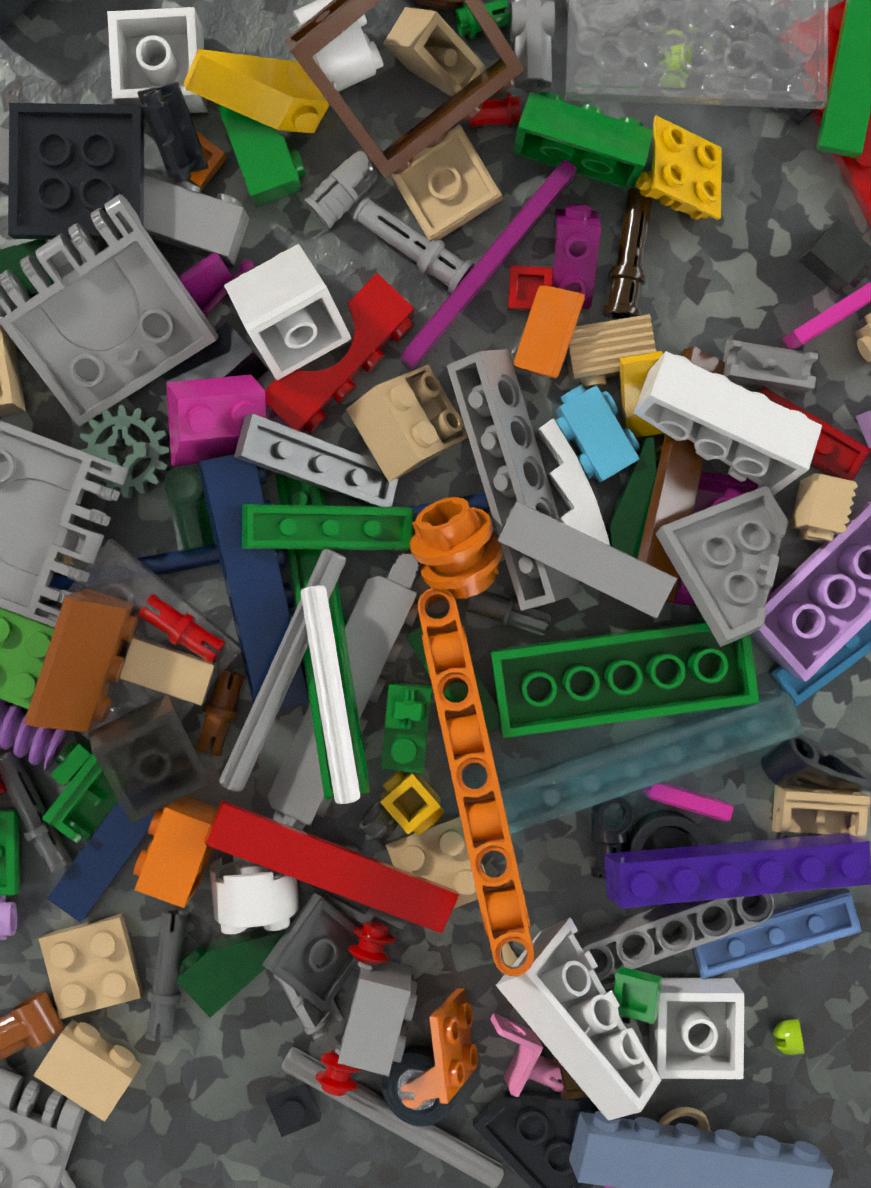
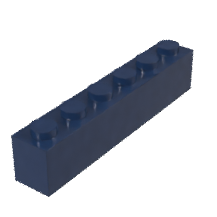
M235 454L198 461L197 466L250 694L254 704L291 622L289 609L294 608L295 605L289 583H282L279 567L285 566L283 550L242 549V505H272L270 500L264 501L260 484L266 483L265 469L234 458ZM301 662L279 710L309 703L304 665L301 666Z

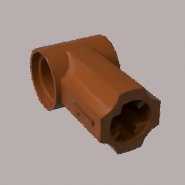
M46 991L29 997L15 1006L10 1013L0 1018V1060L27 1046L30 1049L36 1048L53 1039L65 1029Z

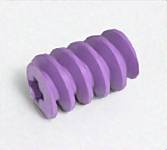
M0 699V748L6 750L14 745L15 756L21 758L29 753V762L34 766L39 765L45 760L44 770L47 771L65 744L68 730L26 725L24 721L27 712L22 711L23 707L13 703L10 705L7 701Z

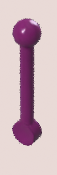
M250 259L241 261L239 271L228 282L256 267L255 263ZM225 286L201 310L207 320V316L228 295Z

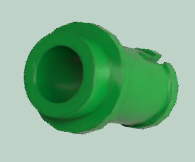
M507 0L484 3L498 28L511 25L510 11L505 12V9L509 7ZM465 4L462 5L461 9L455 10L456 25L460 36L467 35L471 39L475 38V33L482 32Z

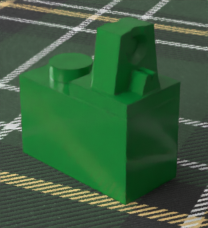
M390 680L380 769L423 774L432 684Z

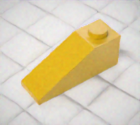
M198 49L183 82L186 90L276 130L315 133L330 105L298 61Z

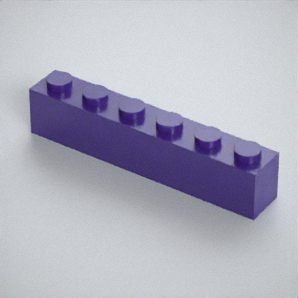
M847 832L604 854L606 894L620 908L871 885L870 841Z

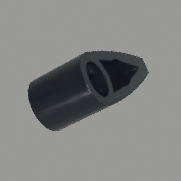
M797 732L791 733L761 758L763 771L778 786L786 787L793 781L798 780L831 789L871 792L870 774L836 752Z

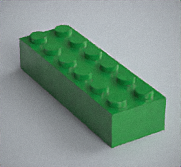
M705 620L489 650L499 727L503 738L760 703L751 636L747 635L720 647Z

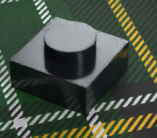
M297 1080L267 1093L266 1101L281 1137L320 1122L321 1112L310 1085Z

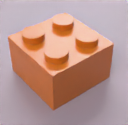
M180 794L172 802H165L162 810L157 809L148 830V834L153 835L154 838L149 844L147 851L144 849L141 851L133 870V874L139 876L134 890L184 908L199 889L213 848L205 845L204 839L219 807Z

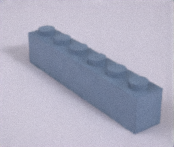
M597 1111L594 1114L580 1112L569 1157L570 1164L579 1183L614 1188H829L834 1171L820 1150L807 1142L797 1141L795 1144L782 1143L764 1135H758L756 1138L742 1137L725 1129H718L716 1132L703 1131L685 1123H678L676 1126L663 1125L646 1117H638L635 1120L624 1118L607 1120L601 1111Z

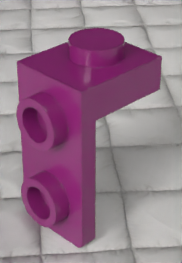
M569 204L566 206V209L555 210L554 228L556 244L552 287L585 295L582 308L589 309L593 301L601 224L598 212L591 211V207L583 204Z

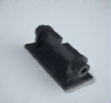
M179 82L138 91L137 94L168 176L174 177L175 182H183L192 177L191 172L208 169L209 166Z

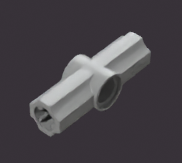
M513 0L510 6V40L514 42V53L525 69L516 76L515 88H520L525 92H536L549 88L552 84L551 42L554 41L555 33L554 0Z

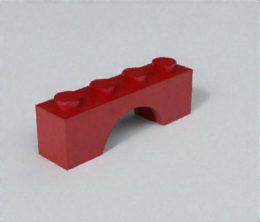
M378 273L347 303L354 321V337L346 355L330 368L313 372L297 369L279 380L275 379L266 388L265 404L290 428L302 433L307 431L309 434L316 431L326 420L327 415L324 411L333 401L336 400L339 404L342 403L356 388L353 380L363 370L368 373L374 370L385 357L382 350L390 341L394 339L397 343L400 342L415 325L411 321L414 317V307Z

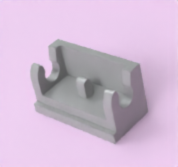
M727 340L723 358L725 365L722 375L726 376L736 385L755 388L764 386L769 390L802 395L815 388L816 376L810 375L813 362L818 360V354L737 340Z

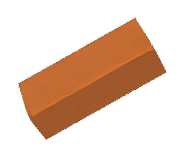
M539 286L513 361V365L516 368L537 376L557 378L559 376L585 300V295L551 286Z

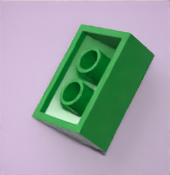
M530 92L518 125L513 155L554 168L562 160L565 161L566 159L577 168V175L624 190L634 188L647 161L653 130L645 128L641 121L634 118L622 117L619 120L606 116L600 108L593 105L583 104L578 107L565 103L562 97L551 92H540L539 94Z

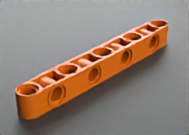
M430 588L420 596L418 601V612L423 631L422 640L486 935L489 937L496 967L508 976H519L530 969L534 960V947L529 929L531 924L468 641L453 594L448 590ZM437 601H443L450 606L448 614L441 619H433L427 615L429 606ZM455 682L463 683L468 687L467 697L459 703L450 702L445 698L447 687ZM480 766L487 771V780L482 787L471 789L464 784L463 775L469 767ZM497 851L505 856L507 868L501 876L492 878L484 873L482 861L486 854ZM510 941L521 943L527 951L526 961L518 967L507 965L501 957L502 947Z

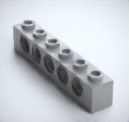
M509 350L479 351L446 365L498 537L516 501L560 521ZM500 542L521 611L556 602L582 592L577 579Z

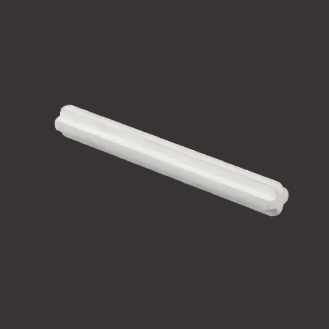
M322 585L305 587L301 590V599L334 799L337 804L353 803L360 798V791L327 591L325 586Z

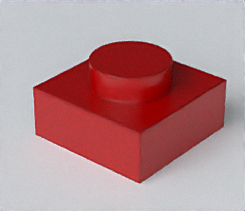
M511 265L507 311L530 312L539 286L552 287L553 268Z

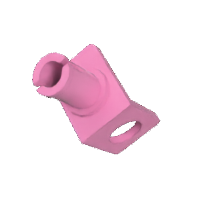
M493 1013L490 1020L497 1033L520 1044L504 1074V1081L511 1095L518 1097L528 1079L548 1086L556 1092H560L563 1089V1084L558 1082V1079L562 1080L559 1063L540 1055L544 1047L535 1032L530 1028Z

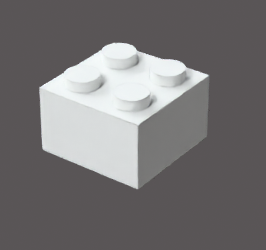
M195 7L107 11L112 99L115 104L142 106L137 94L138 91L179 82L189 113L208 112L207 99L186 90L183 84L197 50H204L203 27Z
M662 978L658 1017L654 1024L649 1023V1059L661 1079H743L744 992L733 978Z

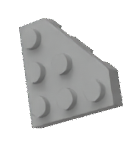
M767 485L663 525L656 533L658 540L720 647L750 635L764 625L767 609H765L769 590L773 587L780 558L777 555L781 539L785 536L788 525L786 516Z

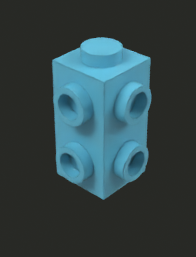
M580 385L560 397L564 404L556 410L558 419L555 422L567 441L572 440L580 454L577 458L587 479L594 477L598 484L640 459L636 451L640 450L638 441L629 428L622 429L615 417V414L618 413V408L607 391L601 393L597 385L586 391L583 385Z

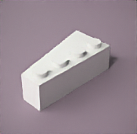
M667 351L649 369L634 410L636 415L677 441L689 439L695 443V453L708 461L719 459L729 465L728 474L740 482L749 478L759 485L758 488L767 485L772 495H775L809 470L822 428L821 424L808 419L805 414L799 411L789 410L770 401L764 394L751 392L732 383L724 375L711 373L692 364L686 357L673 355Z
M571 917L541 930L533 939L534 960L526 973L519 976H508L505 974L496 986L607 1120L639 1113L661 1082V1078L633 1028L626 1029L618 1012L620 1005L612 990L606 992L593 970L598 965L589 950L583 952L574 935L578 930ZM526 949L511 967H518L526 961Z

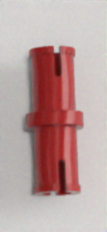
M152 594L146 600V603L158 610L160 614L156 615L142 606L138 617L146 620L170 636L168 641L175 646L180 643L206 660L208 664H212L218 655L206 648L204 643H208L221 652L226 641L218 638L194 622L195 616L189 612L184 615L158 598L156 594Z

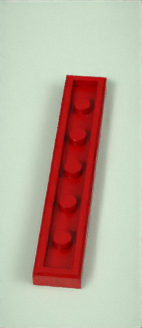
M223 800L204 839V843L207 846L441 934L459 897L458 892L454 889Z

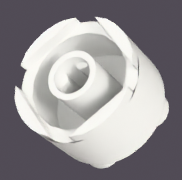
M316 0L294 10L293 15L299 22L297 24L298 29L333 0ZM365 14L313 56L338 92L376 75V69L383 67V61L374 41L370 42L366 33L363 34L361 29L362 26L367 24Z
M234 855V862L222 865V858L210 865L214 918L216 922L221 924L222 933L237 934L249 927L264 926V929L269 931H277L289 927V918L300 909L297 879Z

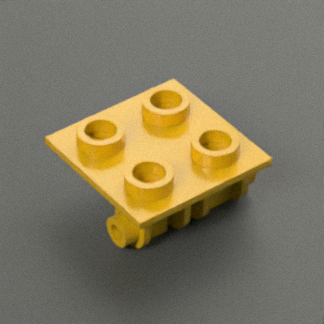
M656 115L653 123L652 170L648 173L644 171L640 174L636 181V187L640 189L641 195L656 200L660 198L662 205L670 206L675 211L680 210L695 220L705 219L708 216L720 220L722 147Z

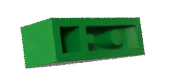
M217 104L255 207L257 208L303 191L299 177L306 175L298 150L289 152L284 137L274 128Z

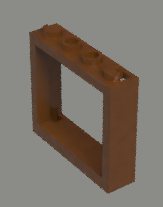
M333 0L284 40L290 52L385 179L392 173L399 174L406 170L412 164L415 155L425 147L431 148L438 145L447 136L448 129L460 120L466 121L475 116L482 108L481 103L494 93L499 94L508 90L516 82V76L525 70L481 0L462 1L500 59L383 152L313 58L315 54L381 0Z

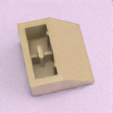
M429 364L376 385L346 409L388 482L419 468L468 438L460 415L456 412Z

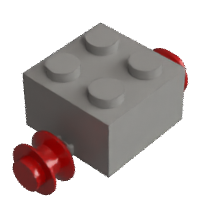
M366 921L363 926L355 927L353 930L360 937L359 944L349 946V952L359 961L360 971L346 1020L341 1045L336 1047V1050L321 1055L320 1060L327 1068L326 1071L317 1072L315 1076L317 1082L322 1085V1090L331 1095L344 1096L346 1092L355 1090L357 1083L351 1078V1073L359 1072L361 1069L389 1076L392 1062L400 1063L403 1056L407 1022H404L403 1019L412 1020L417 1000L416 989L418 982L411 980L412 966L390 961V956L383 951L385 944L394 943L395 938L388 933L389 928L377 922Z

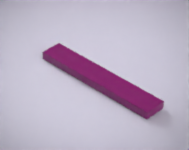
M566 159L561 161L401 353V362L407 369L413 371L418 368L573 182L577 168Z

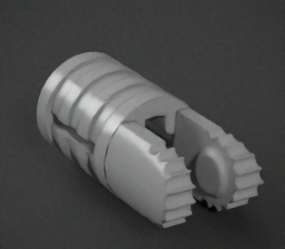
M363 150L354 153L333 171L327 179H324L320 183L321 185L312 191L310 196L303 200L311 213L326 228L330 229L336 221L340 220L343 217L342 215L345 212L347 213L351 206L356 204L370 189V186L376 182L378 174L371 164V159Z

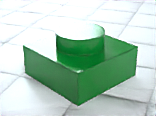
M90 739L78 745L71 742L56 757L55 761L59 766L50 776L62 786L69 784L93 752L100 748Z
M620 966L616 972L614 996L620 1005L618 1007L619 1015L654 1024L658 1017L662 976Z

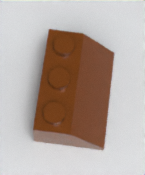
M90 588L65 596L24 724L32 727L88 732L98 722L104 723L112 704V698L107 697L111 682L117 683L125 662V658L120 657L125 641L131 642L138 626L139 618L133 616L137 604Z

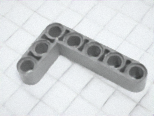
M771 894L759 895L757 904L748 909L742 907L744 897L665 904L584 933L577 938V941L583 952L590 949H599L603 952L602 958L596 963L598 967L593 970L604 989H614L615 975L620 966L636 969L762 924L769 920L773 914L775 904ZM712 906L720 907V913L716 920L708 923L702 921L703 913L707 908ZM673 920L681 922V927L677 934L669 937L662 935L663 927L666 923ZM636 934L642 937L638 948L634 950L622 948L623 941L628 936ZM619 1015L626 1029L633 1028L640 1043L643 1045L642 1035L636 1019Z

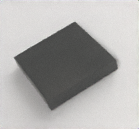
M313 893L262 965L324 1012L359 962L349 952V946L359 944L360 937L353 932L357 926L324 898Z

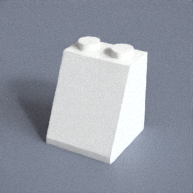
M299 243L224 285L245 329L276 380L283 378L352 339L325 283Z

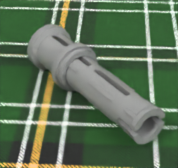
M365 197L361 201L353 215V221L360 223L389 245H392L417 262L416 267L421 274L425 276L429 273L448 286L449 293L456 289L475 265L470 260L464 262L445 249V243L440 239L429 241L403 221L371 201L369 197Z

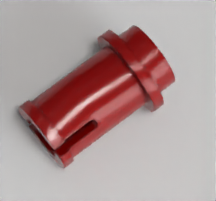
M510 92L507 93V97L488 98L481 103L482 108L470 118V127L508 124V128H513L512 123H519L521 118L520 96L511 97Z

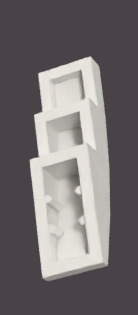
M553 418L541 426L536 433L559 465L558 468L547 475L551 484L570 509L559 519L562 523L610 545L593 490L575 452Z

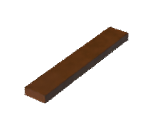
M695 346L684 349L683 356L689 359L692 364L711 373L723 374L724 361ZM665 433L638 559L677 578L666 602H673L679 574L658 540L656 533L661 526L692 515L704 458L695 453V443L689 439L677 441Z

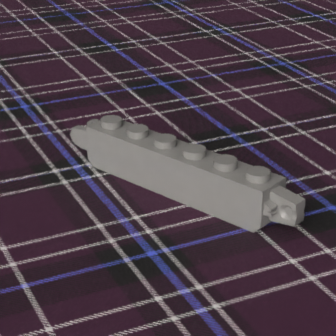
M402 553L396 559V564H393L387 578L378 575L367 579L345 627L361 735L369 718L362 716L368 700L377 703L387 681L379 677L386 662L394 665L404 642L397 639L403 624L412 627L418 614V602L414 601L418 593L411 590L420 565L412 554ZM310 705L267 796L271 808L276 810L273 820L301 831L306 824L311 825L315 815L324 818L332 800L324 799Z

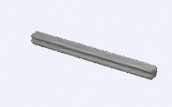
M324 549L306 587L325 586L329 600L346 562L345 557L334 551ZM300 599L219 779L220 784L231 791L241 792L244 789L308 647L309 642L302 599Z
M292 1047L288 1051L282 1063L283 1071L485 1185L497 1188L505 1173L503 1164L434 1125L420 1127L402 1121L391 1111L383 1096L356 1082V1089L346 1092L344 1096L326 1093L322 1090V1085L317 1082L315 1076L319 1071H326L327 1066L296 1047Z

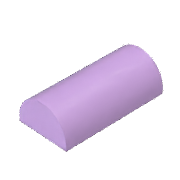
M866 502L849 518L850 522L845 524L848 528L846 532L834 535L832 542L825 541L767 597L765 605L767 612L764 625L756 632L750 634L777 664L801 681L806 682L871 620V502Z

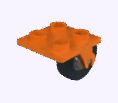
M457 988L429 1017L433 1048L412 1046L404 1049L401 1062L393 1061L389 1076L383 1075L382 1090L387 1105L399 1119L410 1125L423 1127L441 1121L453 1108L459 1089L477 1068L478 1051L476 1045L471 1042L470 1034L473 1010L471 1004L466 1001L465 988Z

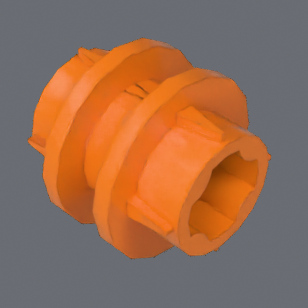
M444 498L425 507L418 514L416 521L412 522L415 533L410 541L413 557L421 563L422 578L430 587L448 590L456 599H468L488 589L494 582L496 575L500 574L497 565L503 555L502 547L498 538L492 534L493 525L489 514L482 509L470 508L468 501L463 498Z

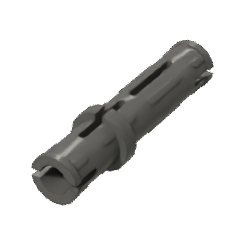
M14 750L1 755L0 778L27 830L24 836L27 842L32 840L46 868L47 874L72 862L73 860L64 847L56 828L42 819L47 811L21 759L15 756Z
M175 909L162 910L161 914L162 922L153 988L148 990L147 996L151 1006L145 1038L154 1042L156 1035L159 1034L160 1024L159 1042H168L173 1039L176 1004L180 1003L182 994L178 990L179 983L176 979L180 975V962L182 961L187 919L189 918V912L179 910V913L176 914L175 926H173Z

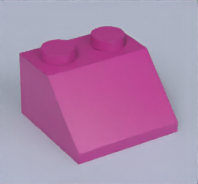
M252 375L166 382L171 464L173 467L194 465L198 461L235 454L245 415L255 414L266 418L265 390Z

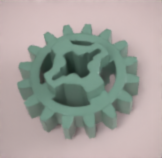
M119 405L118 416H115L108 409L102 410L104 421L100 423L90 419L88 422L94 431L91 435L87 433L80 434V438L88 443L87 448L80 451L128 468L129 471L123 485L97 475L93 477L92 482L101 485L107 483L106 487L116 491L120 488L122 497L132 499L134 488L141 495H147L148 482L159 486L162 484L161 479L157 475L158 471H170L171 469L168 464L163 462V456L171 455V449L162 446V442L170 437L169 433L166 431H155L160 423L155 417H151L144 422L146 412L140 408H137L132 416H130L129 409L124 405ZM134 426L141 428L147 434L151 443L141 442L137 438V431L134 430ZM113 430V434L106 440L105 443L101 444L105 435L109 431ZM126 445L132 447L134 450L133 454L126 455L125 459L118 457V451L124 450ZM146 461H150L147 469L138 476V470Z

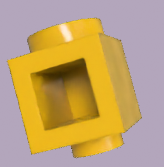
M396 771L382 784L386 791L382 793L380 803L407 834H410L412 831L417 836L422 834L445 812L441 807L440 797L419 773Z

